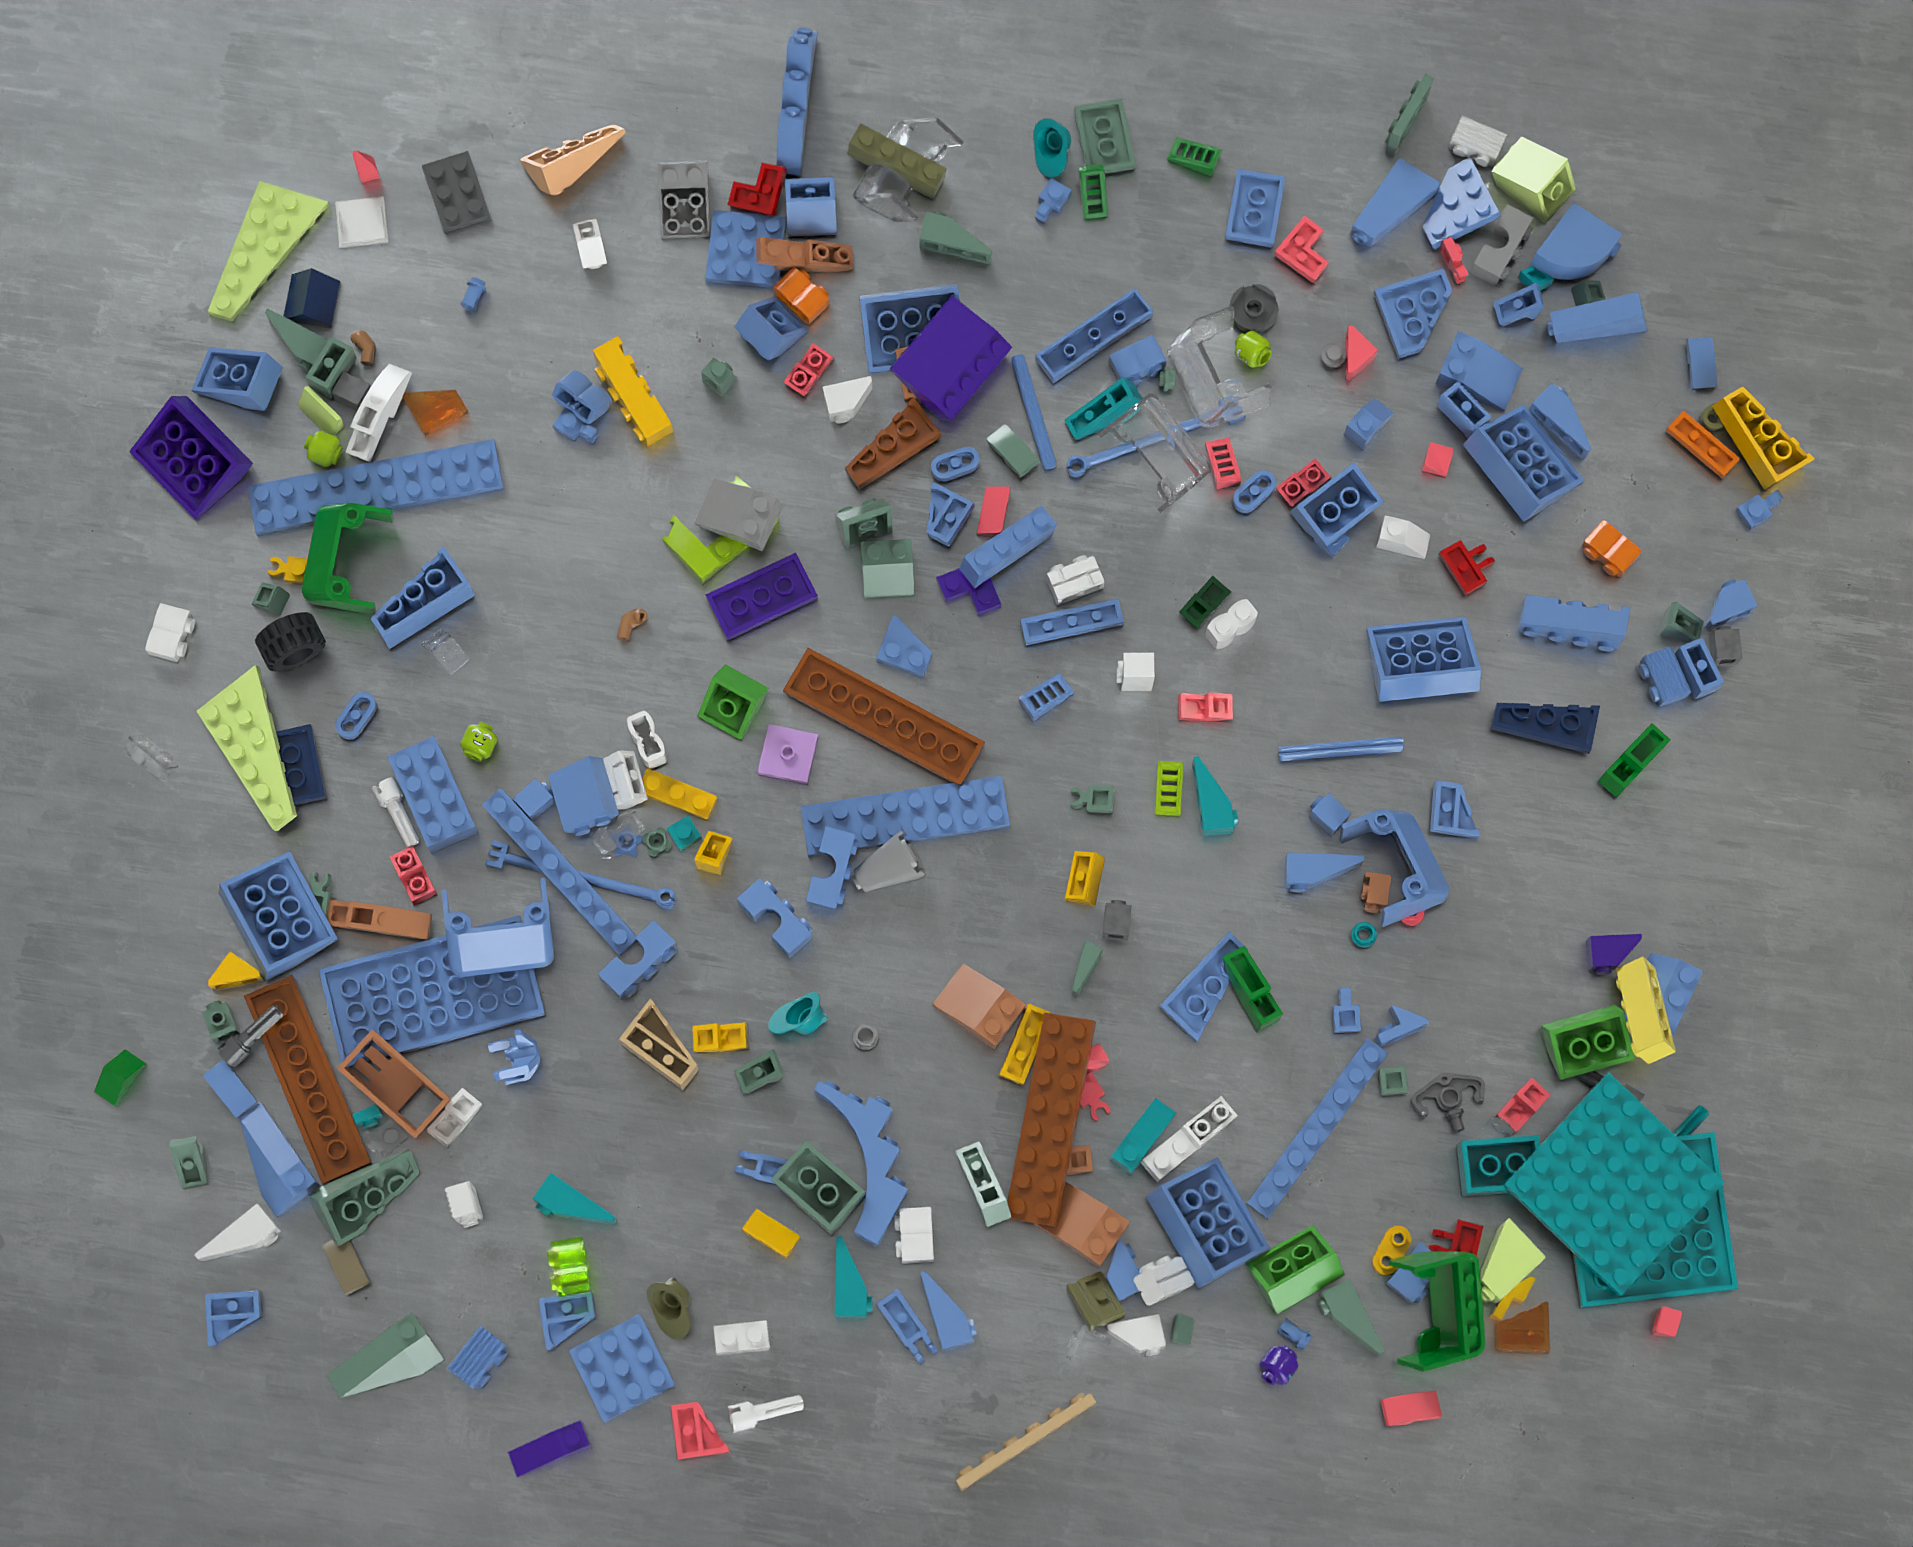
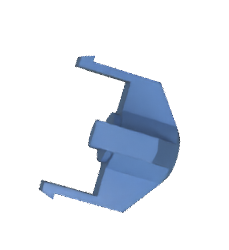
M520 1029L514 1030L515 1037L488 1043L490 1053L504 1050L506 1061L511 1060L512 1067L493 1072L495 1081L505 1079L506 1085L531 1079L541 1061L537 1042Z

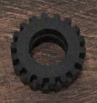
M309 612L294 613L281 617L262 629L255 638V644L270 671H284L298 667L314 658L326 645V640L314 616Z

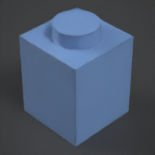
M536 778L513 798V801L532 822L555 803L550 786L546 782L540 784Z
M1328 793L1324 798L1319 796L1311 804L1310 808L1313 810L1309 817L1332 837L1341 828V824L1346 823L1351 813Z

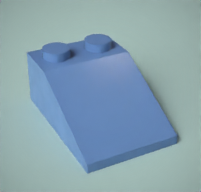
M1458 331L1436 384L1449 389L1456 382H1460V386H1464V389H1467V393H1471L1470 396H1474V400L1504 412L1523 368L1483 341Z
M209 347L192 391L196 394L246 409L266 411L283 367L266 352Z

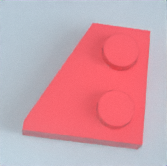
M698 1402L670 1406L677 1460L729 1452L727 1445L724 1444L717 1434L715 1427L707 1419L705 1412Z

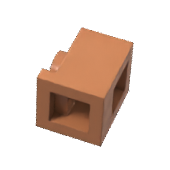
M1366 872L1362 882L1367 883V885L1363 884L1361 899L1365 900V911L1380 913V910L1383 911V908H1386L1388 905L1391 876Z

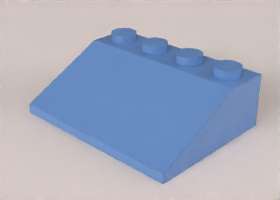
M957 284L859 296L869 373L890 370L897 360L895 349L908 347L951 296L960 301Z
M1525 405L1477 428L1463 444L1523 522L1539 514L1585 481Z
M1466 617L1367 627L1374 682L1379 702L1476 692L1480 690L1481 667Z
M290 851L219 884V896L265 981L289 971L338 939Z
M1218 1157L1159 1186L1146 1196L1198 1288L1218 1279L1270 1249Z

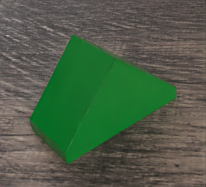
M124 1049L103 1066L94 1092L116 1107L147 1064Z

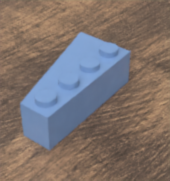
M1526 595L1522 602L1517 631H1522L1525 635L1531 637L1539 635L1548 636L1552 641L1561 642L1568 640L1573 641V644L1577 646L1593 645L1598 646V649L1602 651L1617 650L1626 636L1631 607L1621 606V611L1610 610L1607 604L1598 603V606L1586 607L1582 601L1573 600L1566 602V604H1561V600L1557 598Z

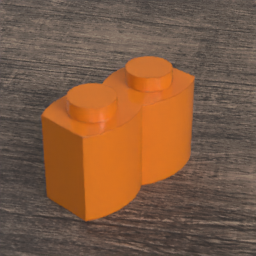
M793 267L773 286V292L786 306L791 308L798 317L809 325L829 306V294L821 285L816 286L811 283V277L803 269L799 271Z
M1604 520L1599 523L1581 546L1584 549V554L1593 561L1596 559L1601 562L1603 569L1609 575H1616L1619 578L1622 577L1642 552L1636 544Z

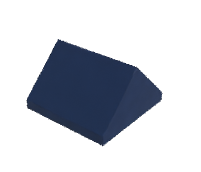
M313 268L292 274L283 317L298 324L332 328L341 282Z

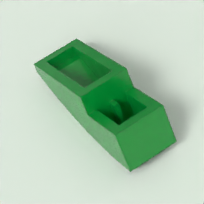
M1651 723L1608 768L1598 782L1617 798L1671 739Z
M1243 946L1223 956L1222 960L1231 983L1257 1032L1279 1021L1283 1012L1270 993L1271 986L1246 947Z

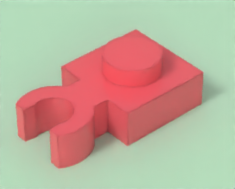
M1452 237L1442 241L1439 250L1449 271L1452 270L1453 277L1458 284L1467 280L1468 272L1461 262L1463 257L1459 244L1454 243Z
M1091 1072L1085 1078L1080 1106L1083 1109L1089 1105L1091 1108V1118L1097 1122L1099 1121L1096 1115L1097 1109H1104L1107 1115L1111 1111L1106 1103L1100 1101V1098L1105 1096V1093Z

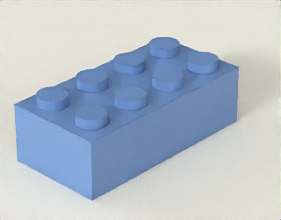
M435 736L388 756L431 854L478 833Z

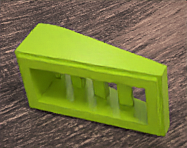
M1158 761L1155 815H1181L1182 762ZM1163 771L1177 772V775L1163 774ZM1162 781L1176 782V786L1162 785ZM1176 792V796H1163L1161 793ZM1161 802H1174L1176 805L1175 807L1161 806Z

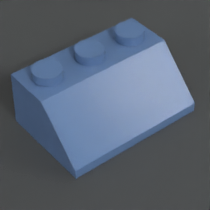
M1352 463L1290 512L1305 532L1326 547L1383 504L1384 501L1357 465Z
M1651 953L1647 960L1656 968L1673 1037L1703 970L1680 959ZM1624 1012L1625 1019H1626V1022H1627V1021H1628L1627 1014Z

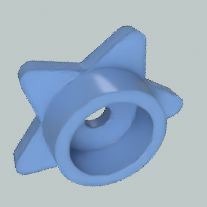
M629 825L619 834L611 835L610 838L616 843L615 855L619 856L628 853L636 857V846L642 842L643 836L634 835Z

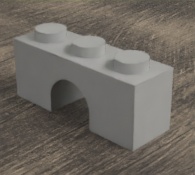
M1507 204L1492 233L1504 241L1505 247L1496 249L1484 244L1470 273L1494 286L1498 284L1500 279L1504 281L1511 270L1508 264L1511 259L1516 261L1522 250V247L1519 246L1521 241H1527L1534 229L1530 227L1533 217Z

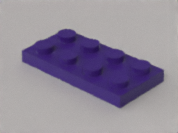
M796 553L705 594L727 641L818 599V595Z

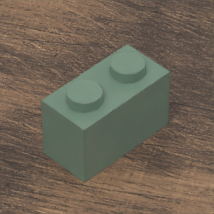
M331 336L305 377L310 388L332 399V391L342 373H348L357 359L353 348Z

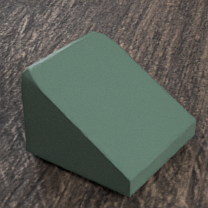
M1582 280L1571 288L1576 306L1606 300L1600 281Z
M262 582L251 605L272 614L281 615L290 594L280 586Z
M1179 1313L1174 1316L1171 1342L1190 1345L1194 1326L1192 1318Z

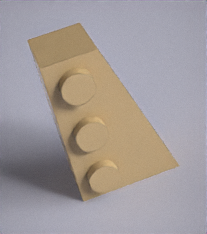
M650 998L619 1038V1041L623 1047L684 1090L698 1072V1066Z

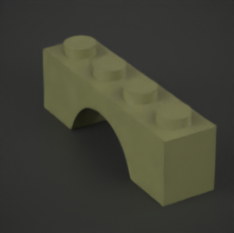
M861 123L849 142L847 155L868 166L878 164L894 170L907 180L912 189L931 199H934L945 179L947 168Z

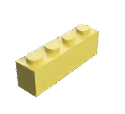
M1643 956L1617 968L1618 979L1616 984L1622 993L1623 1000L1621 1005L1627 1014L1628 1021L1626 1022V1027L1632 1035L1633 1043H1631V1048L1636 1057H1641L1647 1064H1650L1675 1053L1676 1050L1656 968Z

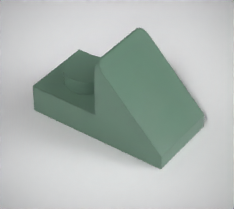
M775 1049L734 1070L743 1094L751 1093L767 1083L781 1081L784 1075Z
M196 1136L170 1141L169 1148L181 1188L208 1184L203 1145H198Z

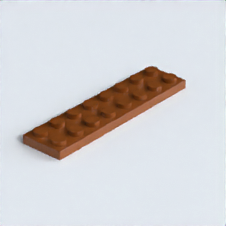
M810 648L806 649L783 689V693L959 786L967 777L985 745V741Z
M293 975L244 995L254 1021L272 1005L277 1006L283 1013V1016L261 1036V1039L321 1183L326 1185L331 1181L372 1164Z
M1044 1012L1007 1200L1011 1218L1008 1219L1057 1227L1096 1021Z

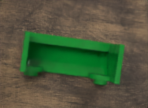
M357 503L324 505L319 508L316 513L302 585V594L307 602L371 615L376 613L375 603L351 599L350 583L344 577L333 575L342 527L358 528L363 524L365 518L393 523L392 510Z
M1464 1251L1418 1252L1389 1260V1266L1412 1271L1413 1275L1417 1278H1429L1433 1328L1426 1329L1419 1335L1417 1341L1418 1353L1397 1358V1364L1425 1372L1481 1355L1485 1349L1486 1340L1480 1265L1477 1256Z

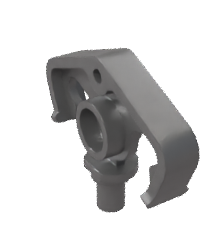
M1441 1073L1413 1095L1411 1105L1421 1119L1424 1120L1429 1115L1428 1107L1422 1105L1421 1101L1426 1097L1435 1098L1439 1107L1448 1111L1445 1114V1118L1451 1120L1454 1131L1459 1132L1464 1130L1461 1119L1464 1110L1458 1109L1463 1100L1461 1091L1468 1086H1474L1476 1093L1473 1095V1098L1478 1104H1483L1485 1082L1478 1076Z

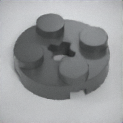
M1252 284V286L1245 288L1243 286L1236 290L1231 298L1229 318L1240 330L1244 332L1256 331L1261 334L1276 321L1279 311L1276 296L1269 288L1260 284ZM1257 304L1260 312L1251 313L1247 306Z

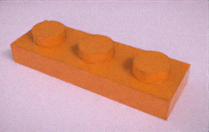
M1684 410L1666 429L1672 437L1722 479L1740 460L1737 455Z

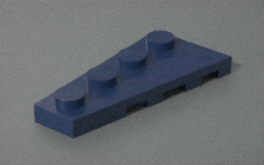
M1497 703L1490 729L1589 754L1592 749L1600 705H1591V707L1568 705L1567 707L1553 706V704L1530 706L1528 703Z

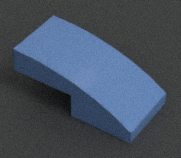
M1712 337L1687 339L1690 387H1717L1716 360Z
M224 1059L203 1074V1077L236 1118L257 1102Z

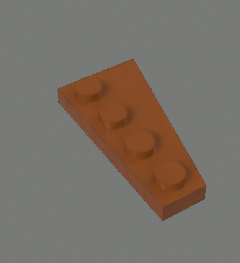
M912 398L907 403V407L901 413L898 412L892 418V422L876 435V439L869 446L866 445L845 467V471L860 490L941 438V432L917 401Z

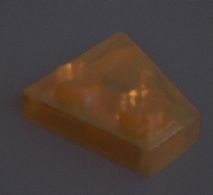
M456 389L408 392L402 396L425 437L469 413Z
M1543 1302L1539 1306L1528 1311L1525 1310L1511 1319H1505L1496 1323L1495 1352L1549 1354V1303Z

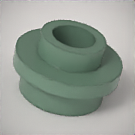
M1165 366V371H1160L1159 386H1163V391H1168V389H1174L1175 370Z

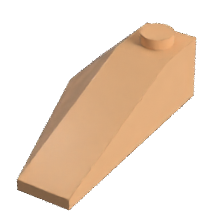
M610 125L585 134L583 136L584 140H567L562 142L563 147L550 151L549 147H546L520 159L540 191L550 195H558L564 191V188L572 185L625 134V130L616 125Z

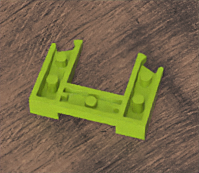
M738 476L735 477L736 481L730 482L737 485L749 487ZM675 515L670 519V524L673 527L669 536L662 537V541L702 585L750 547L723 535L705 547Z

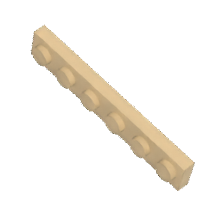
M1083 1392L1069 1401L1071 1406L1064 1411L1061 1407L1057 1408L1047 1415L1049 1418L1047 1422L1040 1425L1037 1421L1025 1429L1027 1434L1019 1440L1014 1436L1002 1445L1005 1449L995 1454L994 1451H991L980 1458L982 1464L973 1469L969 1465L957 1473L960 1478L956 1480V1484L960 1490H964L1095 1405L1096 1401L1090 1393L1085 1396Z

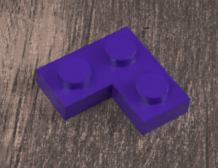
M959 568L936 577L945 602L969 593L977 615L1001 607L1000 599L991 578L974 588Z

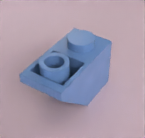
M1123 1240L1118 1241L1106 1277L1119 1302L1141 1292L1133 1281L1134 1277L1141 1274V1267L1137 1268L1133 1261L1136 1255L1129 1243L1125 1245Z

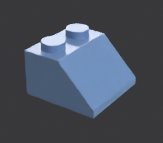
M776 296L749 305L734 326L740 332L742 338L749 341L757 349L759 355L767 360L781 356L809 330Z

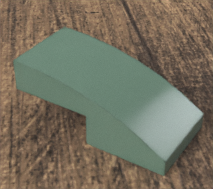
M1006 424L986 439L988 445L1002 456L1006 465L1020 477L1040 463L1029 447Z

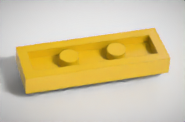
M649 768L646 769L642 778L647 797L705 821H708L718 799L713 794Z
M1030 1003L1026 1005L998 1074L999 1076L1019 1085H1024L1037 1053L1044 1012H1051Z

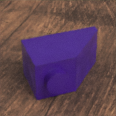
M1642 934L1590 936L1586 940L1588 971H1596L1597 975L1611 974L1612 970H1615L1642 940Z

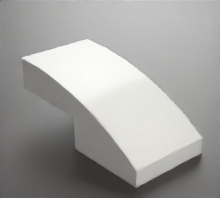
M462 1088L445 1106V1110L427 1128V1132L448 1148L481 1108L482 1103Z

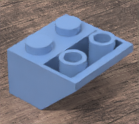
M834 177L785 179L788 237L836 235Z

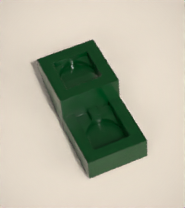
M1212 575L1198 593H1195L1183 606L1179 613L1195 627L1199 628L1231 595L1232 591Z

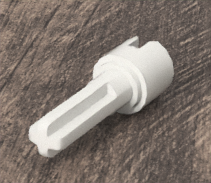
M390 777L380 781L379 787H372L380 806L387 807L406 847L417 845L419 838L401 803L403 794L395 778Z
M800 1395L754 1406L749 1401L728 1406L730 1422L733 1424V1432L754 1428L757 1421L804 1409L803 1399Z

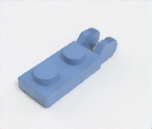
M739 1150L738 1156L741 1158L752 1159L758 1162L755 1171L747 1167L735 1166L734 1172L775 1184L771 1179L788 1160L762 1153L758 1155Z
M896 1289L876 1303L906 1348H909L919 1364L924 1362L923 1355L913 1343L920 1338L923 1339L929 1352L933 1355L938 1352L927 1335L928 1331L899 1289Z

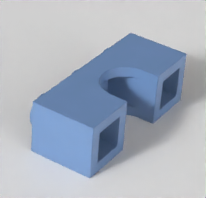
M825 826L819 851L830 854L835 860L836 867L834 872L828 877L820 878L812 875L806 901L836 909L837 904L842 905L846 890L841 889L844 879L849 880L852 865L848 864L850 854H856L859 840L854 839V833Z
M759 878L737 898L738 905L754 922L765 914H774L780 918L781 925L771 935L772 941L790 959L812 939V933L810 932L812 927L804 918L799 920L793 914L795 909L786 899L781 901L775 895L778 891L769 881L764 883Z
M654 920L635 937L637 944L644 950V956L639 963L627 965L616 956L598 973L600 980L621 1000L634 995L639 989L637 985L644 978L646 980L650 979L657 971L656 966L662 960L667 962L676 952L674 950L677 947L676 942Z

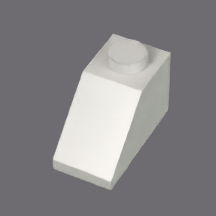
M597 219L574 223L573 228L583 269H597L602 264H606L607 261Z
M871 376L823 387V397L830 423H844L856 415L872 391Z
M1385 515L1376 548L1425 559L1430 534L1410 521Z
M1159 1314L1107 1324L1106 1326L1107 1333L1137 1353L1145 1352V1356L1160 1354V1349L1166 1346Z

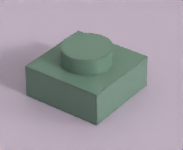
M1405 1067L1382 1068L1378 1070L1381 1096L1408 1093Z

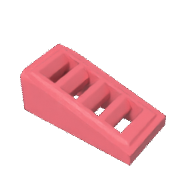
M1230 438L1205 442L1216 490L1240 485L1242 479ZM1223 445L1226 447V450L1213 452L1212 449L1213 447ZM1228 455V458L1215 459L1217 456ZM1230 463L1228 467L1218 468V465ZM1232 471V475L1222 477L1220 473Z

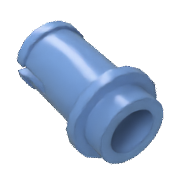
M472 277L471 281L467 282L468 288L460 305L475 311L481 293L486 288L483 280Z
M1288 1318L1284 1320L1277 1331L1297 1344L1296 1348L1301 1347L1305 1349L1313 1337L1309 1334V1330L1305 1332Z

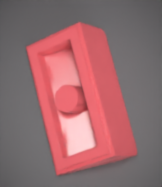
M996 486L985 488L977 535L994 537L1003 531L1011 487Z

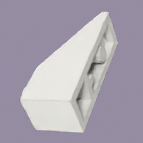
M257 1203L194 1255L197 1259L204 1262L261 1248L263 1245L267 1247L278 1238L276 1234L281 1230Z

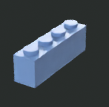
M1041 505L964 556L959 569L975 588L1052 537L1057 523Z

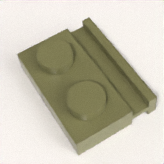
M1101 1271L1081 1278L1074 1284H1067L1066 1290L1090 1331L1099 1325L1102 1327L1124 1318L1125 1311Z

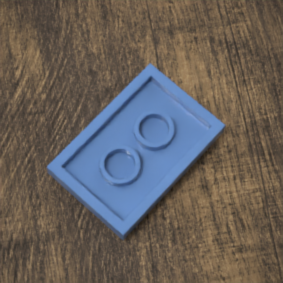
M1237 169L1225 236L1226 240L1267 247L1274 246L1285 182L1284 176Z

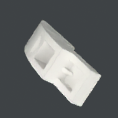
M391 364L381 372L363 399L350 427L354 429V432L345 451L346 453L371 462L389 417L394 418L412 372Z
M1220 1096L1186 1123L1178 1132L1146 1156L1140 1163L1155 1181L1159 1182L1209 1142L1238 1115Z

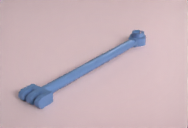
M1232 395L1221 399L1220 405L1222 408L1089 457L1072 456L1067 462L1068 474L1073 477H1080L1085 473L1086 469L1093 465L1225 417L1230 425L1245 419L1246 416L1244 412L1234 415L1242 407L1240 404L1230 406V404L1238 401L1237 396ZM1077 465L1080 467V470L1074 471L1071 468L1072 466Z
M492 840L491 846L500 849V851L489 850L488 856L496 858L497 861L486 860L485 866L503 871L504 864L509 863L542 872L531 858L508 853L509 844ZM578 871L591 885L657 902L661 909L665 910L675 905L672 899L676 900V895L670 888L651 890ZM667 893L671 899L662 901L661 896Z

